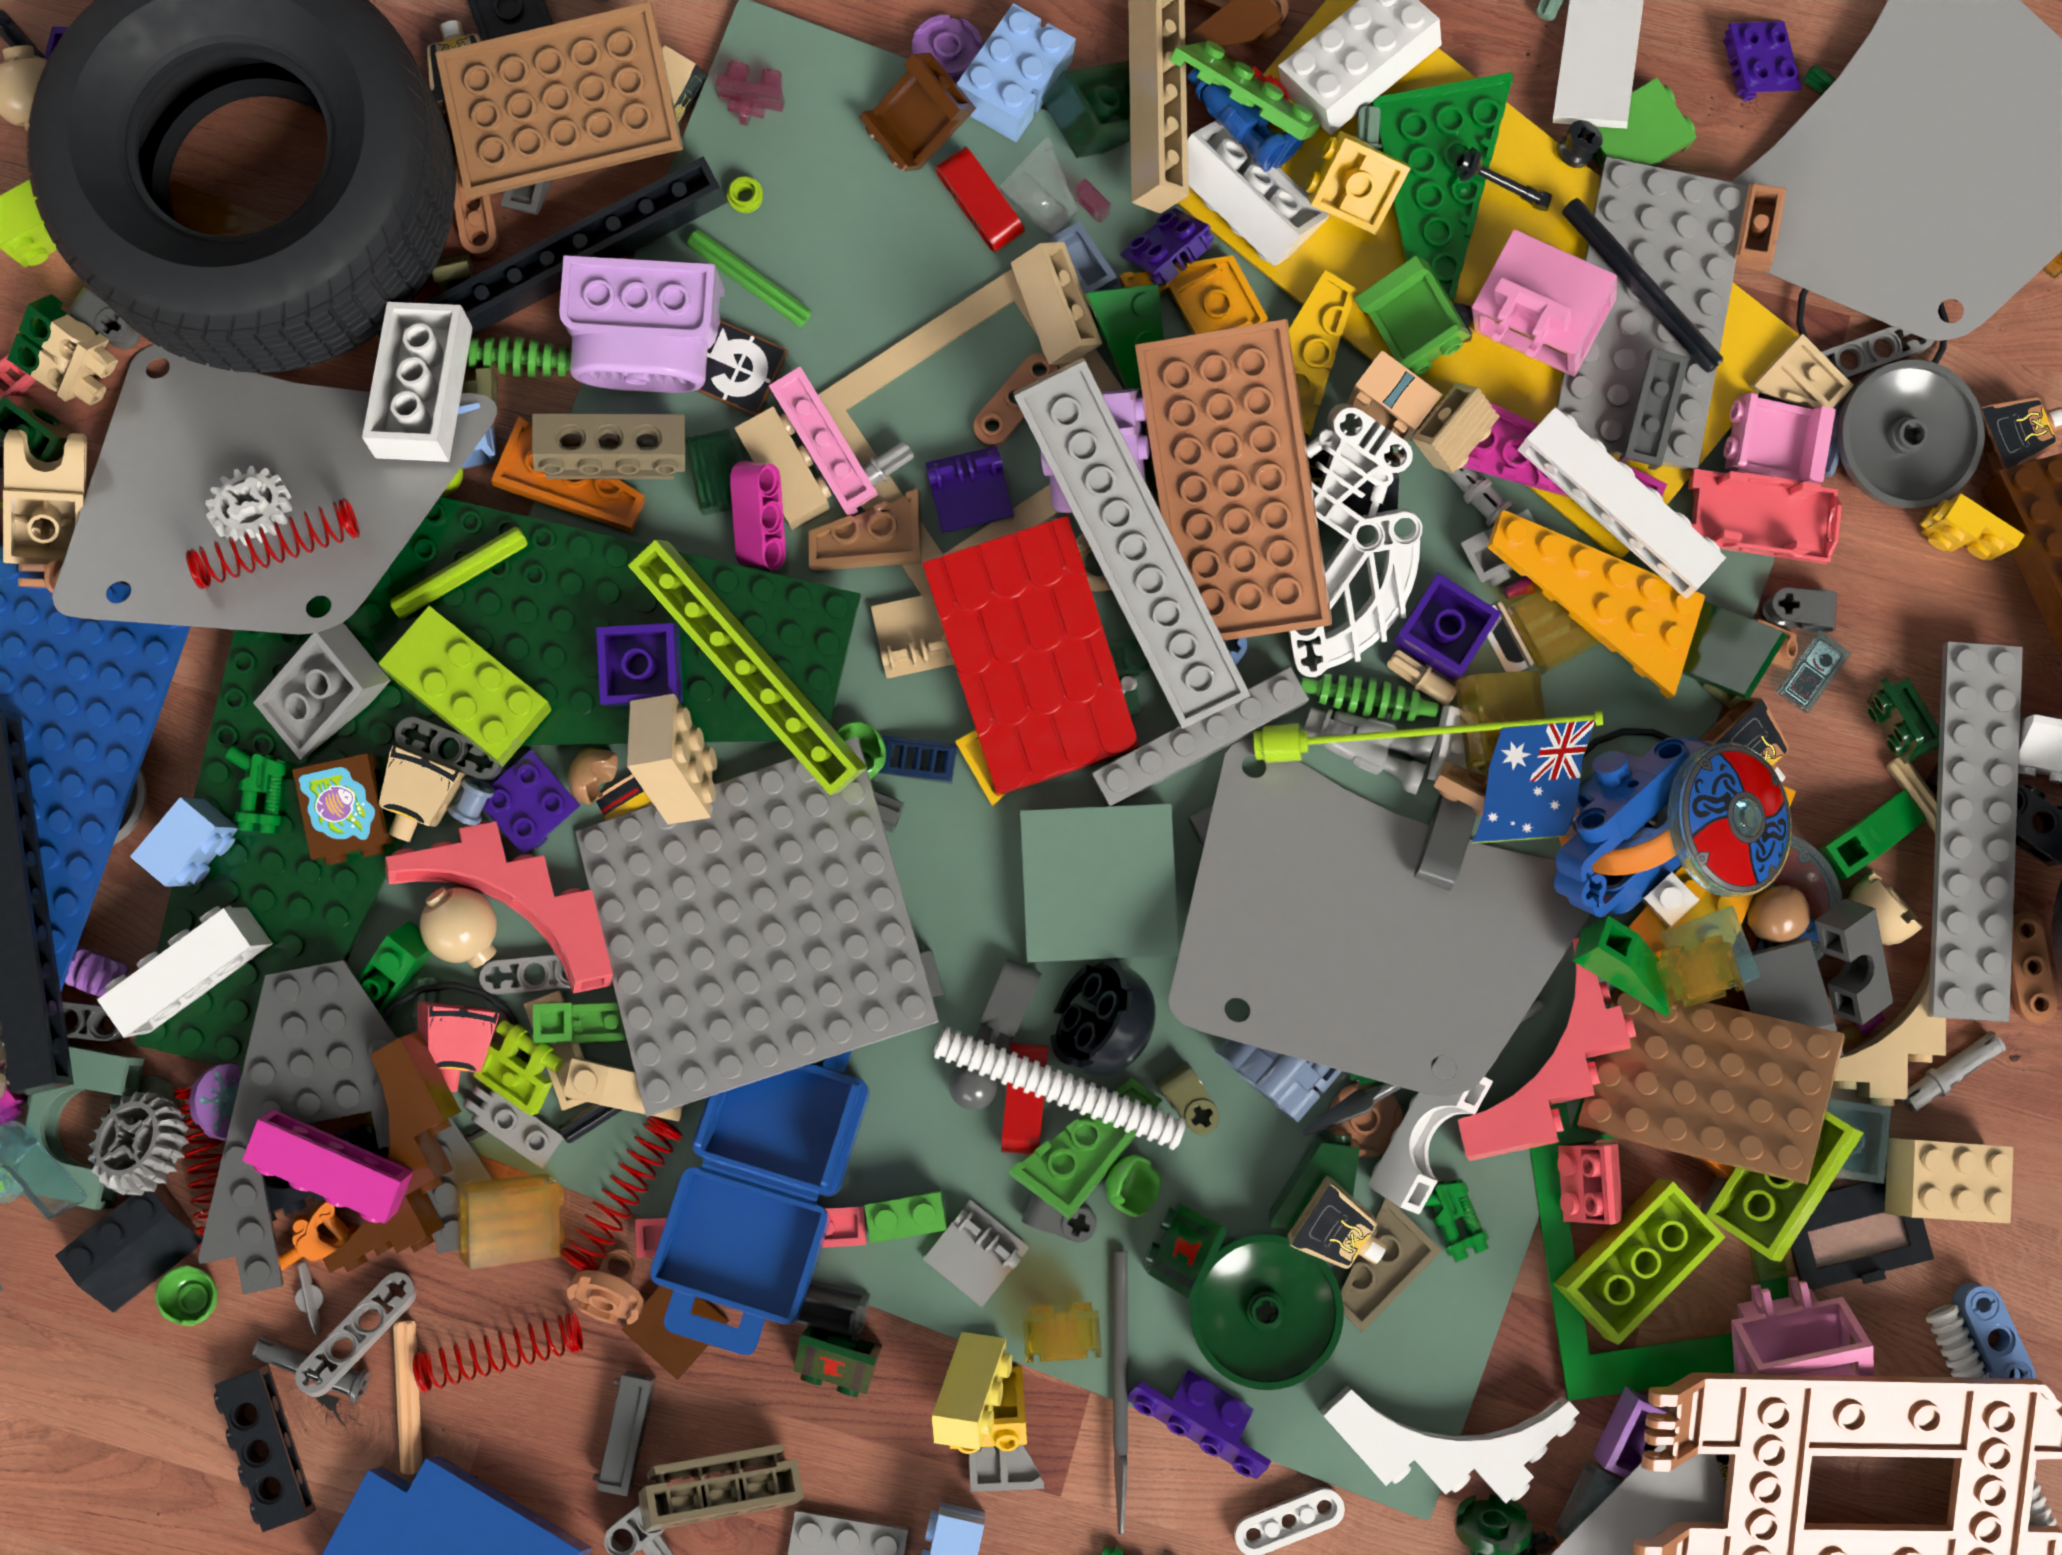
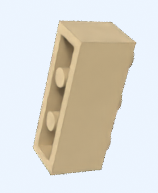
M1065 242L1039 243L1011 262L1016 282L1023 295L1029 317L1035 327L1048 365L1073 363L1103 344Z
M771 407L734 428L752 462L773 464L778 468L781 477L783 516L791 530L830 510L827 498L831 497L832 494L822 477L817 479L813 477L808 467L814 463L804 445L797 448L790 435L796 433L785 413L779 416L775 408Z

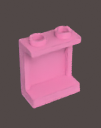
M1753 392L1737 396V400L1734 401L1730 410V421L1733 422L1731 435L1727 438L1723 450L1724 458H1726L1725 469L1799 480L1800 482L1822 483L1836 409L1824 406L1814 409L1758 398V393Z

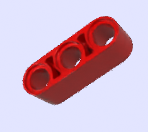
M966 146L934 167L945 188L992 252H997L1025 233L1024 226L1017 214Z
M1011 1042L1010 1054L1016 1052L1018 1053L1017 1057L1021 1059L1027 1056L1029 1057V1062L1034 1063L1037 1060L1040 1062L1039 1066L1045 1068L1049 1046ZM1007 1082L1001 1152L1032 1155L1040 1147L1044 1096L1041 1095L1040 1098L1034 1096L1035 1092L1029 1091L1028 1094L1024 1093V1088L1018 1086L1017 1089L1012 1088L1013 1084Z

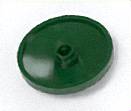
M1260 1233L1240 1237L1219 1249L1195 1302L1190 1300L1189 1316L1192 1333L1201 1353L1222 1376L1244 1387L1257 1390H1278L1305 1381L1320 1370L1329 1360L1342 1332L1344 1307L1338 1282L1332 1270L1323 1259L1295 1249L1290 1245L1287 1236Z

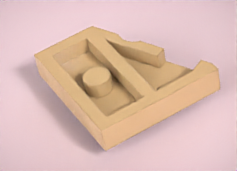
M1801 334L1781 352L1749 387L1753 391L1805 408L1814 409L1821 406L1834 408L1854 385L1804 334Z

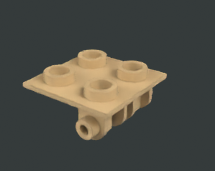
M932 593L871 606L887 679L954 664Z

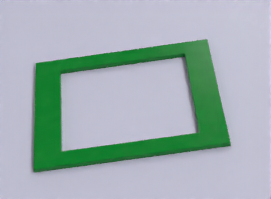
M1584 1100L1580 1101L1571 1128L1567 1102L1550 1105L1551 1110L1559 1109L1564 1131L1557 1132L1559 1142L1530 1148L1566 1399L1570 1401L1623 1393L1625 1386L1635 1391L1646 1390L1651 1387H1667L1691 1373H1734L1732 1333L1589 1353L1584 1316L1554 1285L1576 1262L1570 1222H1563V1212L1560 1206L1561 1184L1560 1172L1557 1166L1559 1158L1558 1145L1616 1137L1578 1127L1577 1123ZM1752 1248L1757 1282L1761 1285V1289H1769L1772 1300L1789 1297L1784 1258L1781 1262L1770 1260Z

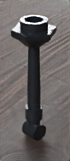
M1471 147L1469 151H1462L1457 157L1454 170L1457 172L1456 176L1462 182H1467L1478 174L1519 195L1522 200L1535 203L1534 207L1536 209L1548 211L1552 200L1550 193L1545 191L1538 192L1537 189L1529 185L1524 186L1483 167L1482 155L1474 147Z

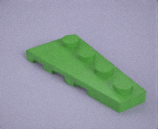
M1204 41L1176 47L1169 61L1179 67L1184 62H1187L1200 70L1197 78L1209 85L1214 83L1219 86L1228 87L1230 89V98L1241 105L1244 104L1249 107L1259 106V116L1300 141L1314 137L1321 124L1312 118L1313 112L1302 104H1292L1282 97L1284 92L1272 83H1263L1253 76L1255 72L1252 68L1239 61L1234 63L1224 55L1225 50L1212 41Z
M1130 1078L1114 1090L1118 1092L1119 1097L1129 1096V1101L1134 1102L1137 1099L1141 1101L1140 1105L1145 1106L1147 1103L1152 1105V1109L1155 1111L1162 1102L1159 1097L1133 1078ZM1086 1113L1080 1119L1077 1118L1066 1126L1065 1130L1052 1140L1046 1141L1024 1161L1018 1162L1010 1168L1009 1175L1070 1220L1136 1137L1135 1131L1130 1130L1127 1133L1124 1131V1127L1120 1125L1118 1128H1114L1112 1122L1108 1121L1107 1124L1101 1122L1102 1118L1097 1117L1094 1120L1090 1118L1091 1114Z

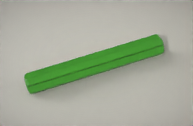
M696 229L689 236L687 245L695 253L709 263L715 264L716 268L798 327L802 328L807 324L812 313L804 304L701 230Z

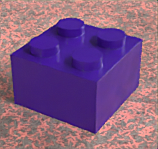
M1437 573L1392 643L1456 682L1466 671L1502 612Z
M674 623L596 627L601 705L606 707L630 706V701L668 694H675L679 702L683 703L680 627Z

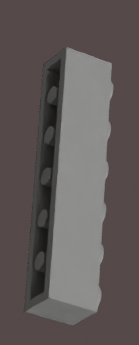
M1290 667L1248 689L1250 697L1183 729L1179 726L1093 772L1091 779L1106 807L1117 806L1254 733V730H1259L1263 726H1267L1304 706L1309 699L1292 668Z

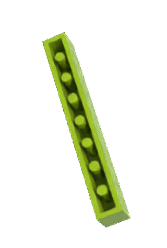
M654 540L628 565L830 796L843 791L868 768L669 541Z

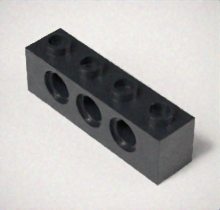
M1938 762L1925 781L1928 787L1935 793H1937ZM2018 782L2016 846L2048 867L2062 865V806L2055 807L2044 800L2046 795L2042 791L2030 785L2023 786ZM2035 814L2040 816L2043 821L2041 832L2036 831L2033 827L2032 819Z
M266 1365L215 1384L217 1392L214 1393V1402L218 1412L224 1414L228 1425L226 1439L231 1450H236L240 1462L238 1476L243 1487H248L252 1499L250 1513L254 1523L260 1524L263 1533L307 1517L316 1511L270 1366ZM245 1403L255 1406L257 1410L255 1422L245 1418L243 1414ZM257 1440H263L267 1443L269 1447L267 1458L257 1455L255 1451ZM269 1476L279 1480L281 1484L279 1495L272 1494L268 1490L267 1479Z

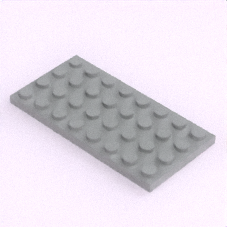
M1606 157L1602 164L1593 214L1713 347L1720 352L1737 261L1735 253L1748 186ZM1587 242L1584 261L1616 274ZM1617 275L1616 301L1576 376L1573 377L1562 372L1556 408L1561 412L1571 415L1577 421L1578 427L1589 437H1594L1602 442L1608 454L1620 456L1626 450L1648 364V361H1645L1646 353L1655 348L1687 356L1689 361L1662 465L1688 471L1698 469L1717 368L1710 373L1705 372Z

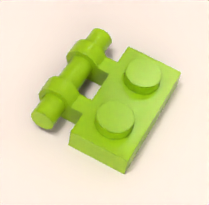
M503 1020L496 1029V1032L505 1038L503 1044L500 1045L497 1042L490 1043L481 1071L474 1072L473 1076L529 1116L538 1114L553 1084V1081L543 1075L542 1072L545 1066L555 1073L562 1068L564 1060L555 1054V1049L546 1043H533V1038L529 1036V1031L521 1025L517 1024L514 1026L507 1020ZM519 1048L531 1056L528 1064L516 1056Z

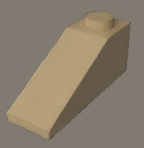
M581 1058L571 1059L562 1096L645 1114L635 1071ZM684 1105L652 1116L680 1121Z

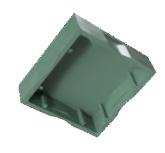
M1171 804L1020 811L1027 964L1073 962L1091 959H1139L1179 956Z

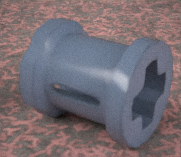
M465 776L461 782L463 789L456 803L450 805L448 812L460 822L476 826L480 824L482 820L480 813L487 799L493 797L495 789L481 779Z

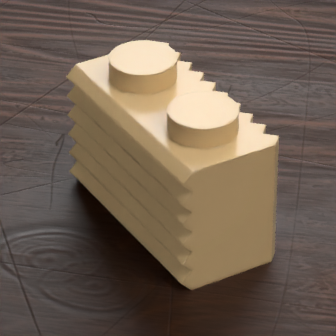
M1461 383L1454 384L1453 389L1449 390V394L1444 396V400L1439 401L1435 411L1431 412L1430 417L1426 418V422L1422 423L1421 428L1417 429L1416 433L1412 435V440L1434 468L1454 474L1456 470L1462 468L1468 462V455L1476 445L1490 435L1491 427L1500 415L1488 403L1489 400L1485 398V395L1481 393L1482 391L1479 388Z

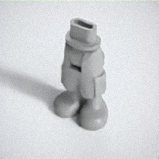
M1311 707L1303 730L1308 731V737L1393 731L1397 730L1395 723L1378 719L1377 717L1366 718L1342 711H1335L1333 716V709L1329 708L1328 712ZM1437 735L1316 745L1325 747L1335 755L1352 761V764L1373 774L1378 775L1383 769L1401 780L1406 792L1416 795L1426 769V764L1423 763H1427ZM1391 748L1402 752L1417 761H1405L1388 755V749Z

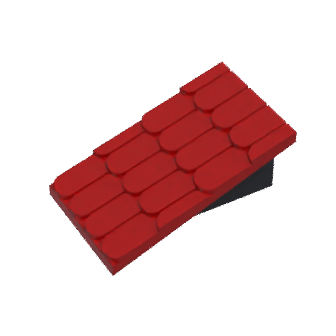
M1068 516L922 563L997 796L1128 754L1140 748Z

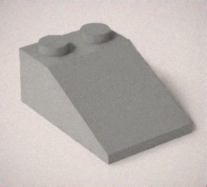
M342 623L322 632L313 633L253 703L299 760H302L365 709L391 680L347 626Z

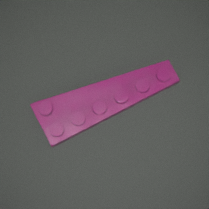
M1488 402L1500 417L1491 427L1490 435L1485 440L1479 442L1468 455V462L1463 467L1571 498L1518 451L1524 440L1539 424ZM1630 467L1635 477L1642 484L1655 489L1663 496L1667 483Z

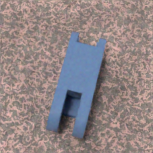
M1971 1282L1964 1283L1956 1288L1952 1297V1305H1957L1959 1308L1957 1315L1962 1316L1965 1321L1962 1326L1967 1327L1970 1332L1967 1337L1972 1338L1975 1343L1972 1348L1977 1349L1980 1354L1977 1359L1984 1362L1985 1367L1983 1371H1987L1990 1378L2036 1379L2032 1362L1999 1293L1989 1286ZM1996 1329L1999 1333V1342L1991 1348L1988 1344V1336L1991 1331Z

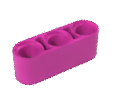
M739 461L734 465L730 474L737 561L744 567L776 571L781 568L786 557L780 472L773 464Z

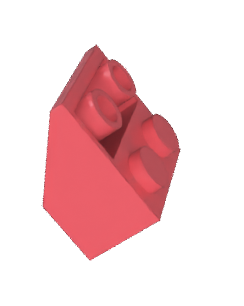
M1618 1143L1558 1145L1559 1158L1557 1166L1560 1172V1206L1563 1212V1222L1617 1224L1622 1221L1623 1207Z

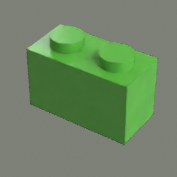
M942 1190L872 1201L864 1205L870 1243L947 1230Z

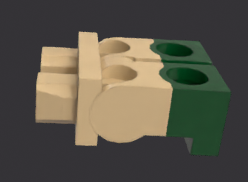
M52 294L29 303L18 329L20 332L16 334L7 360L49 389L58 392L57 396L65 402L74 397L79 398L90 406L100 401L107 388L97 381L94 375L96 374L102 379L109 376L115 370L118 359L105 349L109 339L101 333L96 335L91 327L76 321L61 309L63 302Z

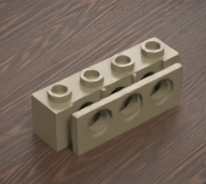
M532 414V457L534 471H542L546 474V479L674 480V473L685 472V414Z
M783 1444L654 1466L647 1473L648 1482L655 1480L656 1484L645 1486L638 1493L644 1533L795 1505L804 1498L798 1461L794 1459L778 1462V1456L784 1452ZM757 1464L758 1467L769 1465V1468L743 1472V1469L750 1465ZM732 1471V1475L705 1479V1476H709L708 1473ZM683 1478V1480L694 1478L693 1482L667 1486V1483H670L673 1479Z

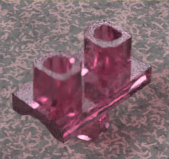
M731 60L724 76H717L715 86L719 88V98L729 100L728 111L739 113V124L748 126L751 116L764 119L766 109L783 112L785 99L782 91V73L768 68L763 69L759 84L747 82L750 72L749 66Z

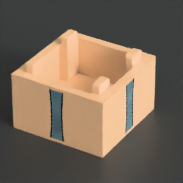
M1382 350L1354 386L1347 403L1362 410L1408 443L1412 435L1416 433V430L1421 427V424L1430 415L1442 394Z

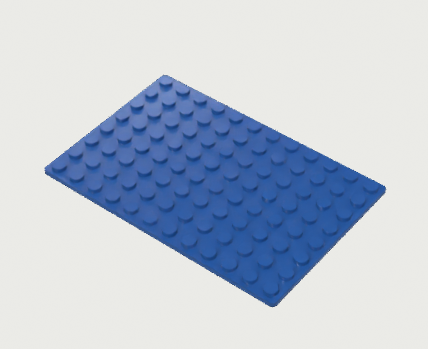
M0 547V709L21 715L60 991H62L68 969L77 949L191 626L82 619L65 616L53 605V593L48 589L18 586V578L45 579L44 574L20 572L19 564L3 563V547ZM118 582L113 583L108 588L106 597L112 603H121L131 594V587Z

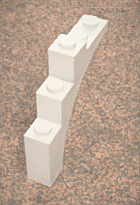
M1348 1385L1319 1410L1386 1486L1391 1481L1394 1484L1400 1482L1410 1472L1411 1467L1409 1464L1415 1460L1445 1494L1451 1490L1455 1493L1462 1489L1471 1478L1469 1473L1474 1469L1505 1503L1510 1499L1513 1501L1520 1499L1529 1490L1530 1485L1528 1482L1534 1476L1524 1465L1528 1461L1534 1463L1539 1460L1548 1450L1546 1444L1556 1435L1561 1437L1569 1432L1576 1423L1574 1418L1580 1413L1569 1400L1561 1396L1539 1414L1510 1428L1481 1435L1451 1436L1421 1431L1396 1422L1368 1405Z

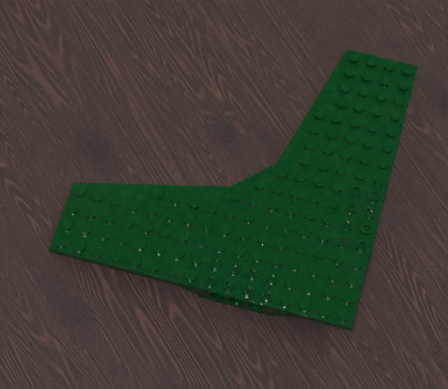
M439 497L368 597L355 613L343 622L378 664L428 606L432 607L548 701L551 707L550 713L521 746L628 744L630 706L606 707L600 704L596 627L674 623L680 627L683 703L680 704L683 708L686 707L689 710L691 721L703 733L704 742L781 741L629 568L628 565L649 546L648 544ZM513 527L520 528L524 533L528 544L518 552L405 618H399L393 611L390 601L397 595ZM678 551L831 725L861 594ZM316 596L307 603L306 612L313 618L325 616L331 608V601L326 596ZM234 630L194 798L205 799L238 827V822L234 821L235 812L240 810L242 790H237L238 782L245 779L246 771L227 760L225 756L232 746L237 747L251 757L254 754L264 756L268 754L275 757L274 760L278 758L285 761V765H287L286 775L282 776L280 810L278 811V816H281L280 826L275 825V834L259 832L260 824L254 823L253 832L237 830L232 836L235 838L233 845L223 855H216L208 865L211 868L208 875L199 884L172 887L156 952L159 955L170 947L168 941L185 929L191 932L202 923L199 918L217 906L221 909L232 906V908L247 907L273 944L151 1033L136 1035L134 1045L217 1065L232 1063L239 1065V1070H243L265 975L344 960L358 938L387 878L385 857L392 856L394 852L401 850L403 845L407 843V841L393 837L394 844L384 846L385 853L362 857L361 851L347 854L348 861L332 865H325L324 859H311L292 769L366 753L377 755L380 770L375 771L379 795L381 796L390 750L392 746L400 747L395 739V729L400 721L408 717H416L457 734L460 733L388 676L391 681L365 709L309 756L299 760L253 702L313 633L288 634ZM416 725L414 729H407L405 735L410 738L409 745H412L414 740L421 741L429 745L425 752L430 753L431 741L438 731L434 730L433 738L418 732L419 725ZM454 738L444 739L439 746L440 755L447 760L456 757L459 752L458 742ZM468 744V754L465 760L480 765V769L491 762L487 755L480 757L469 753L473 745ZM465 760L460 764V766L465 767ZM257 792L255 814H264L266 793ZM382 808L387 833H389L396 813Z

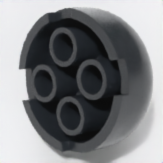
M1103 959L1102 963L1094 967L1085 965L1065 987L1054 1010V1013L1062 1014L1057 1025L1056 1034L1050 1036L1053 1052L1062 1063L1090 1075H1110L1131 1065L1142 1054L1149 1043L1156 1020L1155 999L1144 978L1134 970L1113 959ZM1081 992L1083 1000L1096 1006V1013L1076 1003L1071 1005L1070 1003Z

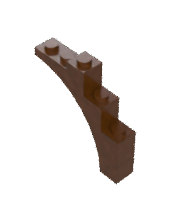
M419 1031L399 1037L370 1054L382 1083L388 1109L390 1135L388 1160L414 1172L400 1208L385 1224L365 1220L344 1245L323 1259L329 1273L343 1266L347 1273L368 1262L365 1254L372 1250L378 1256L393 1247L396 1253H399L411 1246L415 1253L435 1242L432 1234L445 1228L427 1193L441 1186L443 1182L440 1177L452 1171L453 1168L435 1135L451 1127L449 1119L462 1111Z

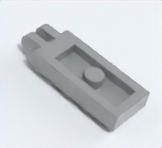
M476 1085L472 1093L484 1100L481 1106L469 1098L463 1103L466 1108L475 1113L471 1120L543 1169L564 1140L561 1134L535 1115L529 1116L495 1091L491 1090L488 1093Z

